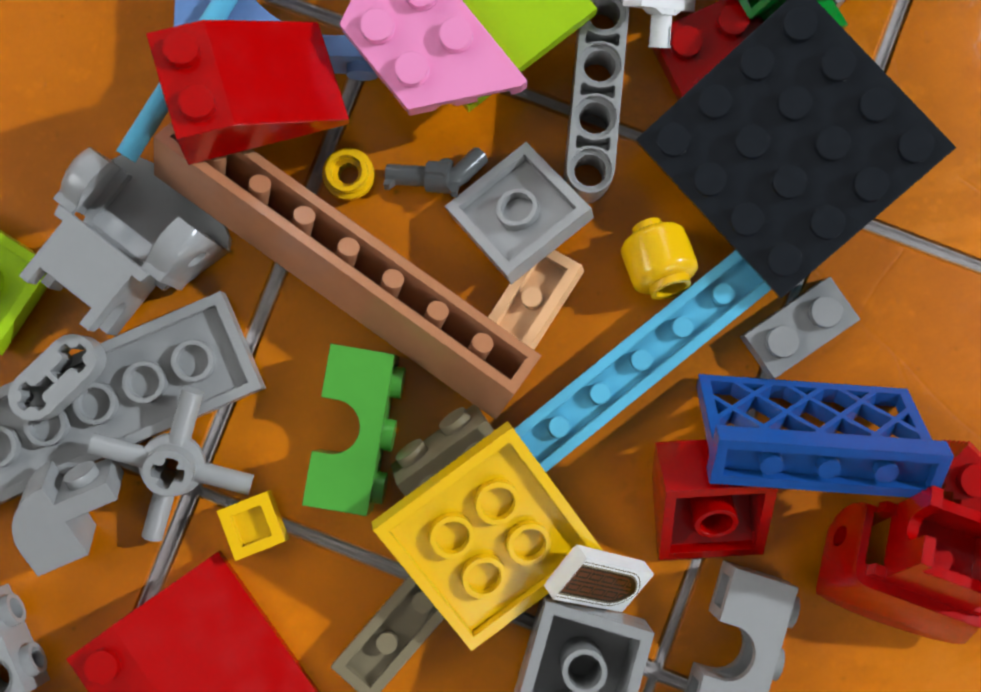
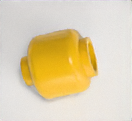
M658 217L648 218L637 223L632 228L633 234L624 241L621 247V255L634 289L642 294H650L651 298L655 300L670 298L688 289L691 285L690 279L698 269V263L684 227L675 222H662Z

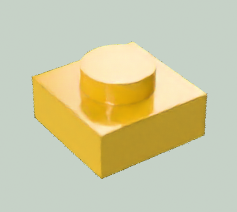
M271 490L216 511L235 561L290 539Z

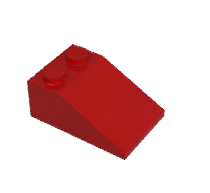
M200 20L146 33L176 140L188 165L349 124L347 111L318 22Z

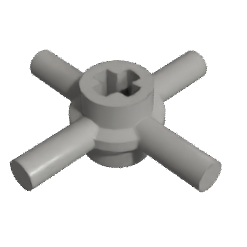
M191 386L182 387L170 433L154 437L146 446L97 433L92 435L89 442L87 454L138 467L142 480L147 488L153 492L141 534L145 540L152 542L163 540L174 497L190 492L199 483L249 495L254 474L206 462L202 448L191 438L204 395V391ZM171 458L178 461L179 463L176 468L178 470L167 468L169 460L166 459Z

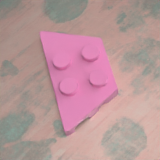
M351 0L340 22L342 32L410 116L436 111L438 107L445 104L460 106L478 102V97L510 91L512 95L521 93L527 88V79L462 0Z

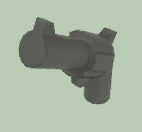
M473 147L455 166L452 160L448 158L441 159L439 162L428 161L426 166L387 164L383 183L384 189L390 190L395 185L424 187L426 192L446 193L452 197H457L459 187L467 183L488 162V158L481 149Z

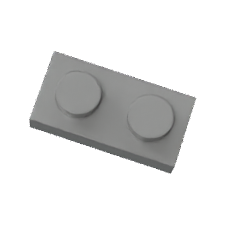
M827 277L745 332L740 338L767 377L775 379L861 319L833 279Z

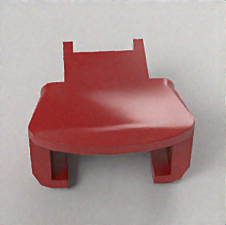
M934 485L899 504L887 500L879 502L878 506L867 502L852 503L836 515L827 530L816 585V594L835 605L876 622L938 641L965 644L981 628V512L944 499V489ZM891 517L883 566L877 563L865 564L872 526Z

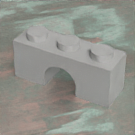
M723 560L708 611L720 622L739 627L742 635V647L737 658L723 667H710L693 661L684 692H769L772 680L777 681L784 668L785 651L782 649L787 628H792L799 616L800 599L797 597L799 588L785 579Z

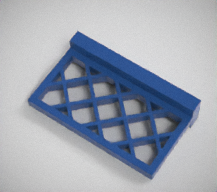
M698 375L696 389L710 453L706 467L710 484L910 498L933 485L941 488L954 458L947 441L932 440L908 389ZM714 394L731 395L739 401L731 405ZM768 398L783 399L792 405L785 409ZM822 402H834L844 407L845 410L840 413ZM874 405L896 407L899 414L893 416ZM753 408L770 418V420L763 424L746 414V412ZM806 412L825 424L819 428L799 416ZM860 416L880 428L874 432L854 421V419Z

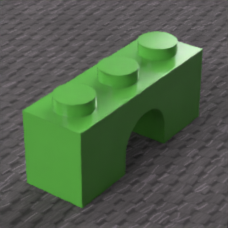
M330 344L321 397L340 400L350 405L358 416L360 429L354 444L344 452L324 449L311 451L303 506L368 516L374 509V503L383 504L388 483V473L380 472L384 450L392 452L397 430V420L389 419L392 398L401 399L406 377V368L398 367L399 356Z

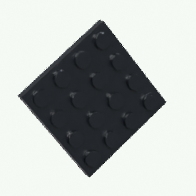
M787 0L636 139L637 144L779 298L784 297L956 148L816 0Z

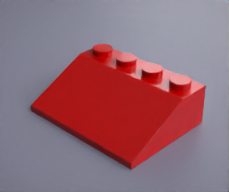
M221 551L213 554L66 658L88 692H320Z

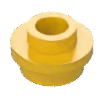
M342 148L333 152L326 159L322 169V178L326 188L332 195L349 201L359 199L369 192L374 183L375 171L371 160L365 153L355 148ZM353 167L358 170L357 179L349 184L343 183L340 179L342 171Z

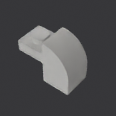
M104 459L97 463L85 461L70 469L63 476L53 460L38 468L30 477L13 517L12 536L17 549L38 577L89 555L96 523L88 512L117 500L124 474L117 461Z

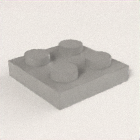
M527 142L523 143L445 205L452 219L510 284H513L594 218L592 208Z

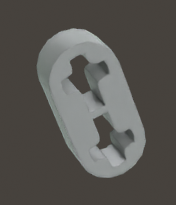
M77 334L63 335L55 340L10 385L7 398L12 412L19 418L28 421H44L59 415L105 369L107 359L103 346L92 337ZM71 349H85L87 352L82 356V361L86 365L85 368H70L63 374L62 371L73 361L69 351ZM53 382L41 396L46 403L45 406H31L29 403L34 398L33 393L30 391L31 387H46Z

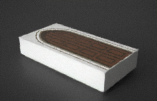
M577 544L547 579L544 587L553 600L623 612L653 577L654 573L645 561Z

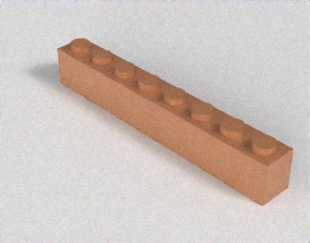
M172 122L154 136V176L493 419H497L542 356L254 150L249 149L188 165L176 140Z

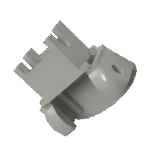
M89 147L81 151L72 160L63 176L60 190L53 197L60 204L54 215L62 221L61 224L20 273L19 277L27 283L36 285L47 273L41 281L42 284L56 291H61L65 287L91 308L79 323L88 331L94 332L100 328L106 334L117 336L156 286L164 291L170 287L182 290L186 284L230 252L232 239L226 226L154 176V163L141 157L135 163L123 155L110 160L97 150ZM78 212L84 215L85 218L81 221L74 214Z

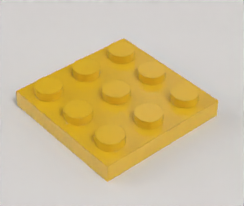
M508 421L371 522L374 533L471 651L549 594L544 584L575 545L578 544L603 551Z

